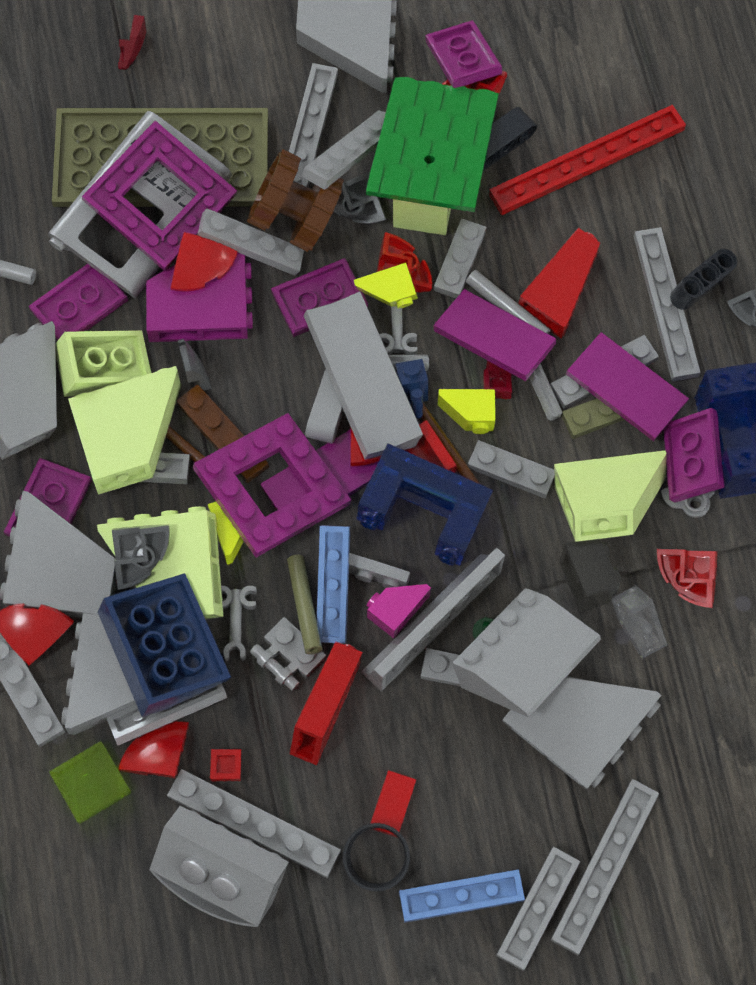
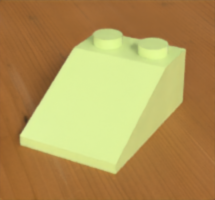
M142 330L64 332L55 344V355L64 397L89 393L102 389L107 385H115L137 376L151 374Z

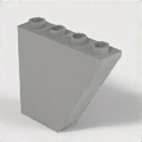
M298 0L297 44L376 90L387 93V82L392 83L393 67L388 66V60H394V44L389 43L390 38H395L396 22H391V16H396L397 0Z
M52 321L44 325L37 323L22 335L18 333L12 334L0 344V457L2 460L49 438L57 427L55 325Z
M22 491L21 500L18 499L15 505V516L18 519L16 527H12L10 533V544H13L11 555H7L5 561V571L8 572L6 583L1 585L0 600H3V604L6 607L24 603V608L39 609L40 605L43 604L55 608L70 617L83 618V613L98 615L103 599L115 595L117 585L115 558L31 493Z
M83 613L82 622H77L75 638L79 640L78 649L73 650L71 656V667L74 668L73 679L69 678L67 681L66 695L70 696L69 705L63 708L61 719L62 725H65L67 732L72 735L107 721L106 717L136 705L109 638L97 614Z
M565 677L529 717L510 710L502 722L581 787L587 789L591 785L595 788L605 776L602 770L606 764L610 762L613 765L624 752L620 747L628 738L632 742L641 731L642 727L639 723L645 715L651 718L661 704L657 700L661 697V694L657 691Z

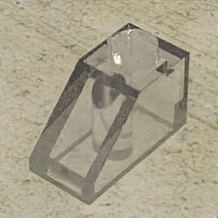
M635 585L611 598L619 623L642 658L667 646L651 597Z

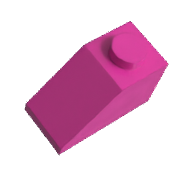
M423 584L385 588L381 594L375 593L366 605L368 607L367 618L394 639L430 597L431 587Z

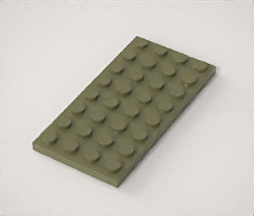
M57 108L52 188L53 207L71 206L147 111L158 115L231 171L232 177L228 183L237 190V195L225 207H252L258 190L268 173V108ZM130 189L123 196L134 207H156L133 189Z

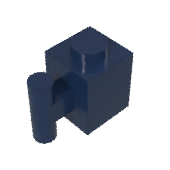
M423 359L395 363V372L412 406L416 418H421L423 416V402L428 401V378Z

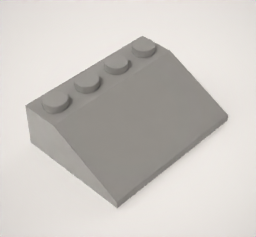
M525 588L452 664L461 688L529 717L601 638L598 633L548 596Z

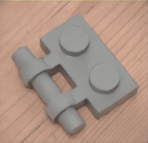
M285 617L264 636V640L271 646L269 649L264 650L260 645L256 644L250 650V653L257 658L256 662L262 668L266 667L276 676L275 680L280 685L285 684L291 691H294L300 684L293 677L297 671L307 678L326 659V654L322 651L312 655L305 653L301 632ZM280 654L290 664L283 668L274 658Z

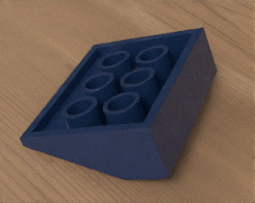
M185 573L103 599L98 615L141 717L171 708L231 678Z

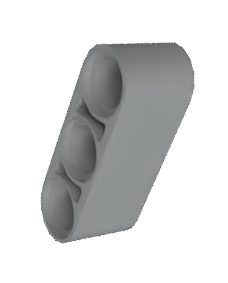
M325 370L308 419L305 437L333 444L344 410L328 372Z

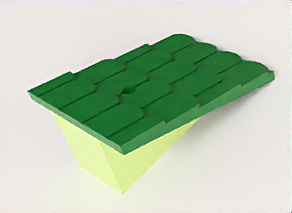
M395 77L366 188V195L393 199V227L446 235L451 209L475 212L499 93L487 89H469L465 86L453 88L439 82L417 81L410 77Z

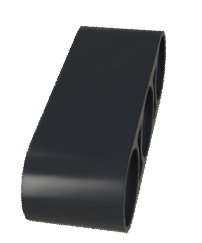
M520 107L512 109L493 123L483 171L528 140L537 130L536 123Z
M720 249L684 277L670 294L672 304L680 310H687L735 269L738 262L736 255L728 249Z

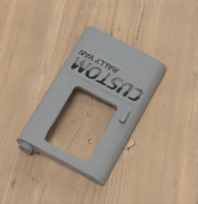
M147 111L48 233V236L51 238L49 243L60 252L63 249L66 251L70 250L135 299L146 286V281L152 278L160 267L141 250L137 249L122 268H116L83 244L78 237L97 214L82 200L84 193L155 120L225 181L228 182L232 177L231 171L224 164L151 111ZM158 161L131 188L164 213V216L156 225L161 230L196 196L195 192Z

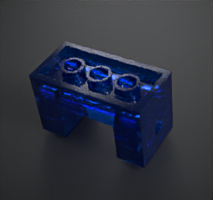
M756 363L706 370L696 392L695 401L698 412L709 408L717 411L724 488L718 489L720 499L756 493Z
M387 443L359 502L357 520L367 529L376 530L377 528L383 531L398 497L419 505L448 519L439 537L434 554L439 556L438 559L447 565L453 566L457 564L460 566L488 506L493 490Z

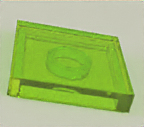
M101 741L49 771L78 824L131 794L130 789Z

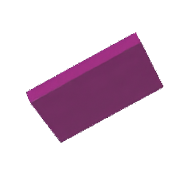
M473 20L425 35L428 47L453 88L502 74L501 64Z
M345 258L271 288V293L293 337L310 331L304 318L306 310L334 303L361 291L355 286L354 280L356 278ZM361 292V294H362V296H363V299H364V301H365V303H366V306L368 307V302H367V300H366V298H365L363 292Z
M86 264L29 305V309L42 325L53 322L55 325V340L58 341L64 332L89 330L126 303L128 298L115 283L89 264Z
M709 408L671 421L664 429L669 500L676 503L724 488L717 411Z
M39 458L24 491L31 493L68 523L72 524L92 482V478ZM15 510L4 530V534L10 536L12 527L17 525L18 517L15 516Z

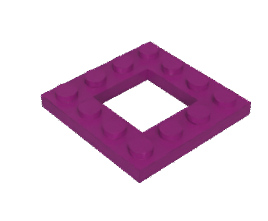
M155 120L84 193L82 200L165 271L177 259L183 233L197 235L204 210L208 208L220 213L237 195V190ZM157 161L196 193V196L163 230L123 197Z
M289 413L193 464L194 471L255 558L351 503L348 494ZM279 452L308 493L265 517L236 475Z

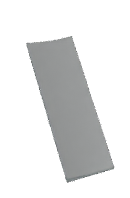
M361 292L325 306L306 310L304 314L305 321L364 459L414 448L423 433Z
M498 548L489 555L480 554L361 673L382 692L501 573L505 555Z

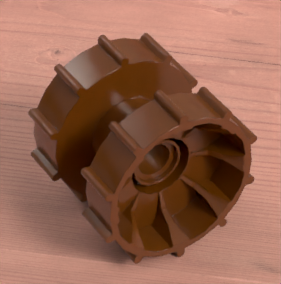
M282 149L270 166L258 190L247 222L265 231L266 228L269 229L276 215L281 213L296 221L289 243L308 252V250L313 249L333 214V210L342 192L344 179L339 178L325 190L317 185L310 189L294 181L299 170L301 158Z

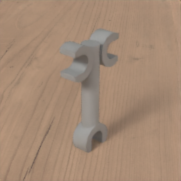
M397 306L391 307L392 336L387 333L379 334L382 342L389 345L385 347L388 355H391L393 352L417 355V347H409L407 345L409 342H417V334L408 333L403 337L402 308L398 309Z
M221 586L222 594L227 596L226 600L222 601L223 610L230 606L229 643L224 648V657L226 661H229L230 652L236 649L240 651L241 661H244L246 650L241 644L242 606L248 610L256 608V601H247L245 598L248 594H257V589L254 586H246L242 590H230L226 586Z

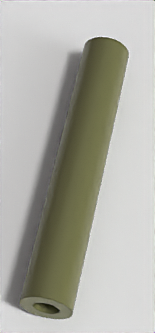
M293 555L287 559L304 650L309 655L317 654L322 651V645L305 561L302 555Z

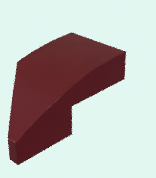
M134 15L130 40L119 39L121 54L118 69L127 70L142 48L147 32L144 16Z
M487 361V367L483 372V389L495 390V399H511V373Z

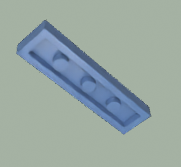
M320 526L317 625L320 640L324 643H335V641L346 643L350 526Z
M519 870L399 891L404 923L524 902L525 900Z

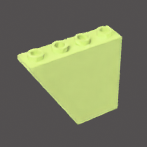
M176 366L163 368L148 375L137 376L115 385H107L102 389L81 393L76 397L68 399L98 495L153 478L181 388Z
M666 451L554 464L555 490L575 542L633 535L666 479Z
M206 507L188 508L187 513L179 514L176 510L161 512V516L151 517V514H139L134 516V520L125 521L124 518L107 519L106 524L97 525L98 532L115 555L112 537L113 528L169 524V543L162 561H158L151 570V575L136 584L135 587L138 588L185 573L205 619L223 617L216 514L206 510Z

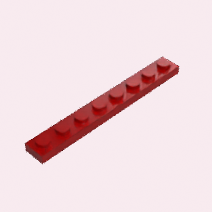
M673 105L668 106L489 189V196L500 214L504 215L685 130L686 124Z

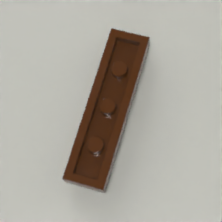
M198 384L176 400L177 406L217 450L244 437ZM265 459L241 472L239 475L248 484L269 467V463Z

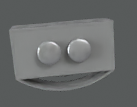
M179 806L164 826L149 870L170 891L200 911L230 923L258 927L274 901L289 862L282 859L277 853H271L255 845L250 839L242 838L228 831L223 825L215 824L201 817L196 811Z

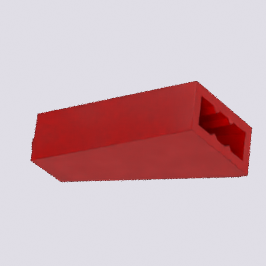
M580 228L574 232L521 294L519 299L520 306L561 339L568 328L600 246V242L597 241L593 234L584 232Z
M335 641L295 725L290 755L314 765L318 764L360 666L363 652L357 650L352 645L341 644Z

